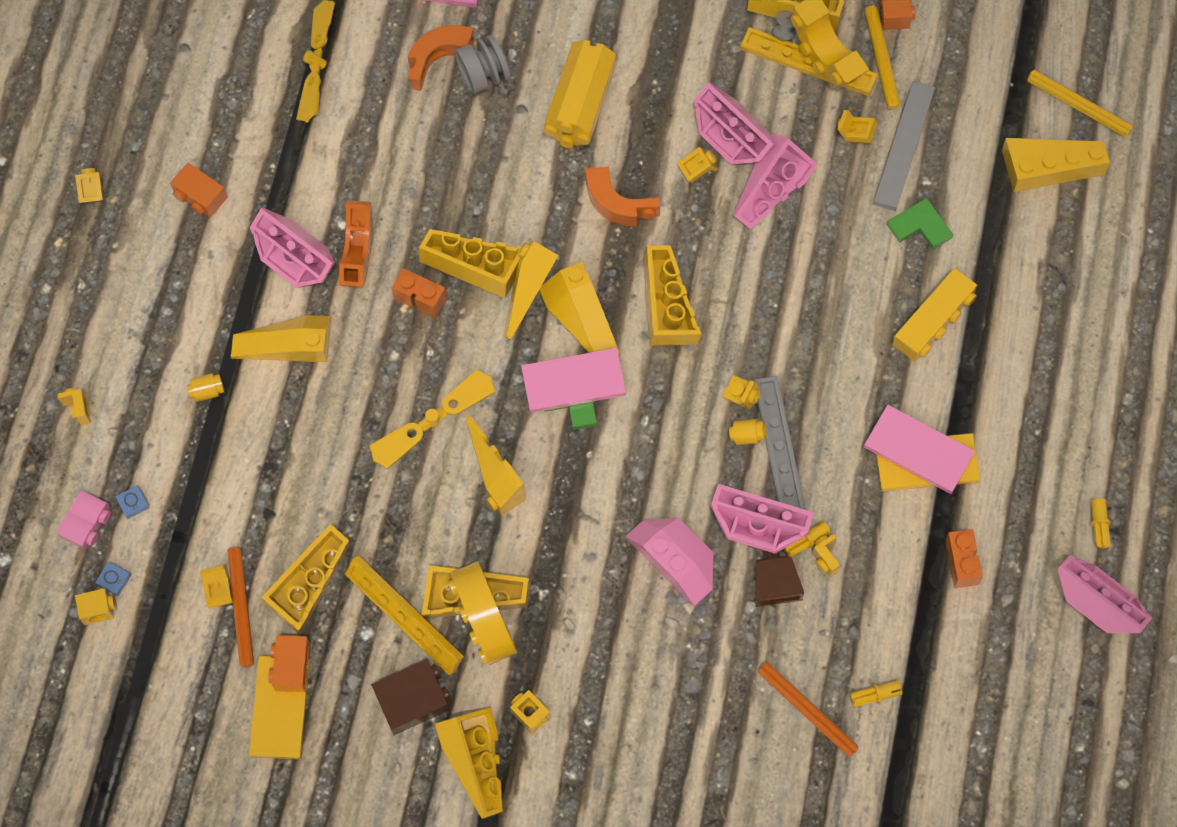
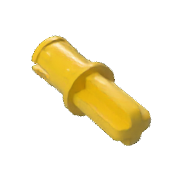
M1104 498L1090 501L1093 518L1091 526L1094 527L1095 546L1099 549L1110 547L1109 525L1111 521L1108 520L1107 500Z
M821 521L809 529L807 536L783 550L787 556L793 557L806 548H813L814 543L825 535L829 536L831 531L828 525Z
M897 679L880 685L874 683L872 687L852 692L850 699L854 707L873 702L879 704L881 700L901 696L902 691L899 689L902 688Z

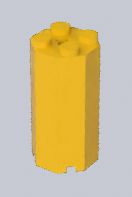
M581 40L573 42L569 50L543 130L546 135L559 141L560 145L565 148H573V145L590 144L616 67V54L604 44L597 43L595 47L590 45L591 41Z

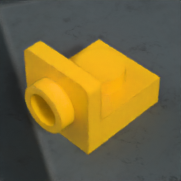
M700 146L677 162L690 183H693L710 170L714 172L719 170L715 164L717 158L712 151H707Z
M95 168L81 169V174L75 175L79 203L104 200L101 182L102 172H96Z
M733 375L722 397L750 410L752 405L757 403L761 388L752 380L749 382Z
M69 388L57 394L63 406L70 405L73 419L76 418L81 426L91 424L87 397L82 389Z

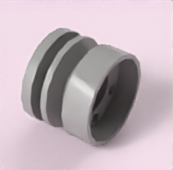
M492 34L485 37L486 44L482 39L477 40V52L470 44L454 50L460 72L472 94L488 89L487 77L495 85L500 84L499 76L503 81L510 79L507 58L502 47Z

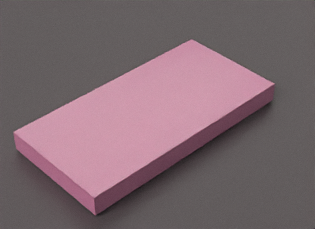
M617 348L521 365L530 413L626 395Z
M887 405L864 444V448L949 494H952L975 453L974 450L890 405Z

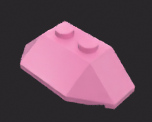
M708 82L694 99L699 134L730 164L761 162L775 145L768 130L737 100L712 83Z
M261 208L250 226L261 261L297 288L324 282L335 263L330 250L296 222L268 209Z
M718 484L711 503V508L727 539L772 553H777L807 536L814 516V512Z
M679 518L643 520L625 536L694 607L713 590V551Z
M1070 555L1058 568L1066 602L1106 633H1141L1151 621V615L1146 612L1139 599L1096 565Z

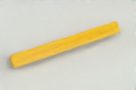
M875 5L867 6L865 8V15L887 108L889 110L899 108L900 100L878 8Z
M1033 70L1029 74L1027 79L1029 83L1120 135L1127 137L1133 128L1132 124L1037 70Z

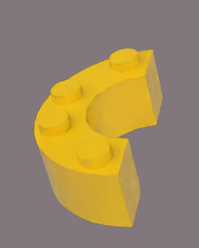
M804 0L794 6L793 16L790 19L801 42L799 47L805 56H809L813 62L812 66L818 75L822 74L835 86H844L866 73L869 68L857 50L854 52L848 50L836 36L830 23V11L823 1Z
M479 561L451 572L452 580L448 581L453 594H458L463 605V608L459 609L465 623L470 621L473 631L469 632L474 645L481 646L478 652L483 664L489 663V665H492L517 654V649L501 616Z

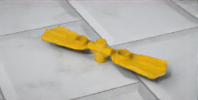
M323 0L313 10L311 47L316 50L314 52L307 51L303 57V61L310 65L311 73L307 76L304 83L296 118L298 121L308 123L314 115L318 114L319 86L321 84L319 73L320 69H324L327 63L326 60L322 59V47L327 43V32L331 24L335 6L334 1Z
M478 369L475 370L445 396L442 401V407L437 410H427L425 419L418 424L408 423L371 444L370 449L373 461L389 469L421 441L423 431L430 427H437L439 421L448 414H459L494 394L495 389L492 377ZM451 402H457L458 406L456 408L449 407V404ZM415 431L417 434L415 437L410 438L408 433Z

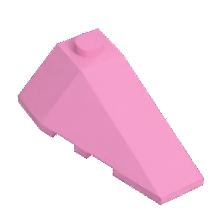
M773 133L771 137L775 145L761 162H755L733 213V216L749 229L766 217L780 201L784 202L788 198V194L794 189L802 187L818 165L789 138Z

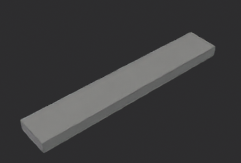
M915 81L912 82L873 205L896 211L935 87Z
M778 376L754 379V382L761 388L757 403L761 421H764L766 425L767 437L765 442L777 501L805 510Z

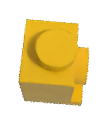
M529 690L525 694L519 693L511 702V712L532 735L551 717L550 711ZM529 708L534 711L531 716L524 714L525 710Z

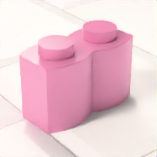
M81 490L61 522L57 534L60 538L87 550L89 546H93L99 536L97 531L100 526L108 522L111 516V507L107 502Z

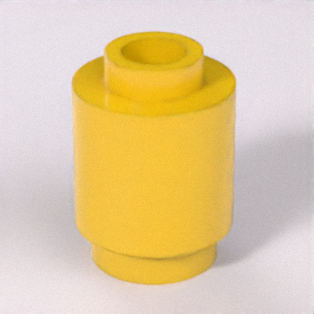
M211 373L190 379L191 384L187 385L190 399L195 398L196 402L219 397V394L225 393L220 374L214 375Z
M758 419L734 421L733 426L729 427L730 440L735 441L736 445L760 443L761 440H766L765 422Z

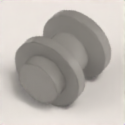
M781 11L776 16V21L779 24L773 27V34L781 41H788L795 37L796 31L790 19L793 16L792 12Z

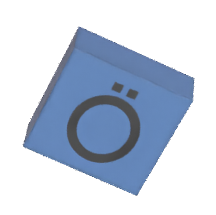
M138 485L115 496L127 519L149 509Z
M108 562L95 583L110 593L119 596L131 574Z

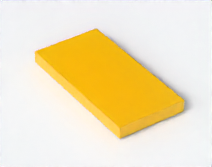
M973 433L948 436L975 451L958 484L979 483L980 475ZM876 454L881 492L936 487Z
M259 656L249 757L301 760L310 659L308 665H305V669L308 670L306 692L275 691L272 683L268 681L269 669L274 667V658H271V656Z

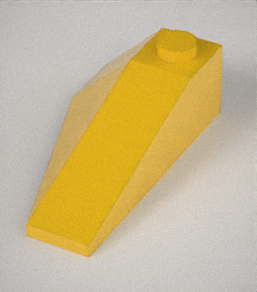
M531 240L528 244L524 243L518 253L521 257L517 265L503 335L510 340L559 256Z
M583 262L560 270L540 287L539 292L547 310L579 341V344L587 353L617 348L618 355H620Z
M306 315L234 334L231 359L327 362L331 316Z
M469 416L466 418L488 495L486 501L493 511L498 510L502 516L526 500L524 484L507 460H502L498 449L494 445L490 447L487 445L489 443L487 436L472 417Z
M491 707L436 723L435 726L441 747L480 817L483 819L503 812L501 781L497 778L496 765L500 764L499 755L495 753V741L498 740V731Z

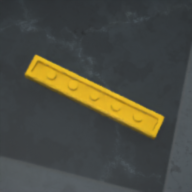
M751 27L748 28L740 45V50L830 82L822 74L818 75L812 66L813 62L809 56H805L802 53L799 45L789 41H781L773 35ZM868 70L841 87L869 97L878 74Z
M359 555L353 558L345 575L449 676L453 674L464 656Z

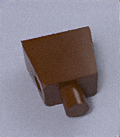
M764 550L765 560L757 561L755 567V606L761 607L803 601L804 589L792 557L780 558L779 552L772 553Z

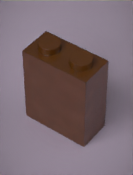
M427 659L371 684L393 736L449 711L447 703L451 701L445 687L440 689L437 680L441 679L436 665L430 666Z

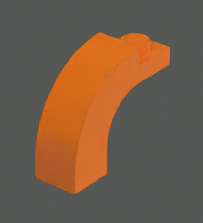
M461 25L441 26L428 31L414 43L407 56L410 67L408 80H411L413 90H422L428 68L435 60L444 56H455L454 50L467 44L473 46L475 40L473 28Z
M609 167L586 168V184L589 199L594 208L609 221L623 226L634 227L637 226V218L653 219L656 216H660L659 198L628 199L622 197L611 185Z
M347 200L346 236L343 255L339 263V285L364 286L372 244L373 220H371V202Z

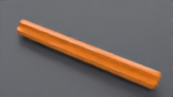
M231 547L227 552L239 664L241 667L247 668L254 665L242 550L240 547Z
M765 662L759 668L758 673L848 757L856 753L859 748L858 745L771 664Z

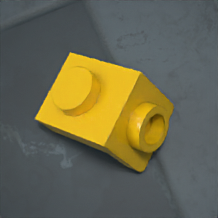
M844 110L842 117L838 121V131L846 142L871 143L878 123L875 118L853 117L849 110Z
M835 534L829 537L825 535L814 543L815 547L812 554L816 559L815 563L822 573L826 572L830 578L837 574L840 568V564L828 550L836 543L837 537Z
M224 565L201 570L200 577L203 582L208 609L233 603L230 581Z

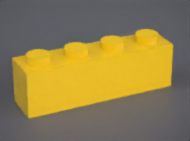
M954 268L894 336L892 345L914 362L920 356L924 358L932 349V342L935 339L939 341L947 331L945 327L950 322L954 324L962 314L960 310L965 305L969 307L977 297L975 294L977 284Z

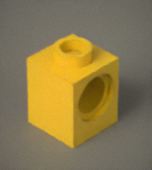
M105 588L75 595L78 616L84 626L114 619L115 599L113 595H109Z

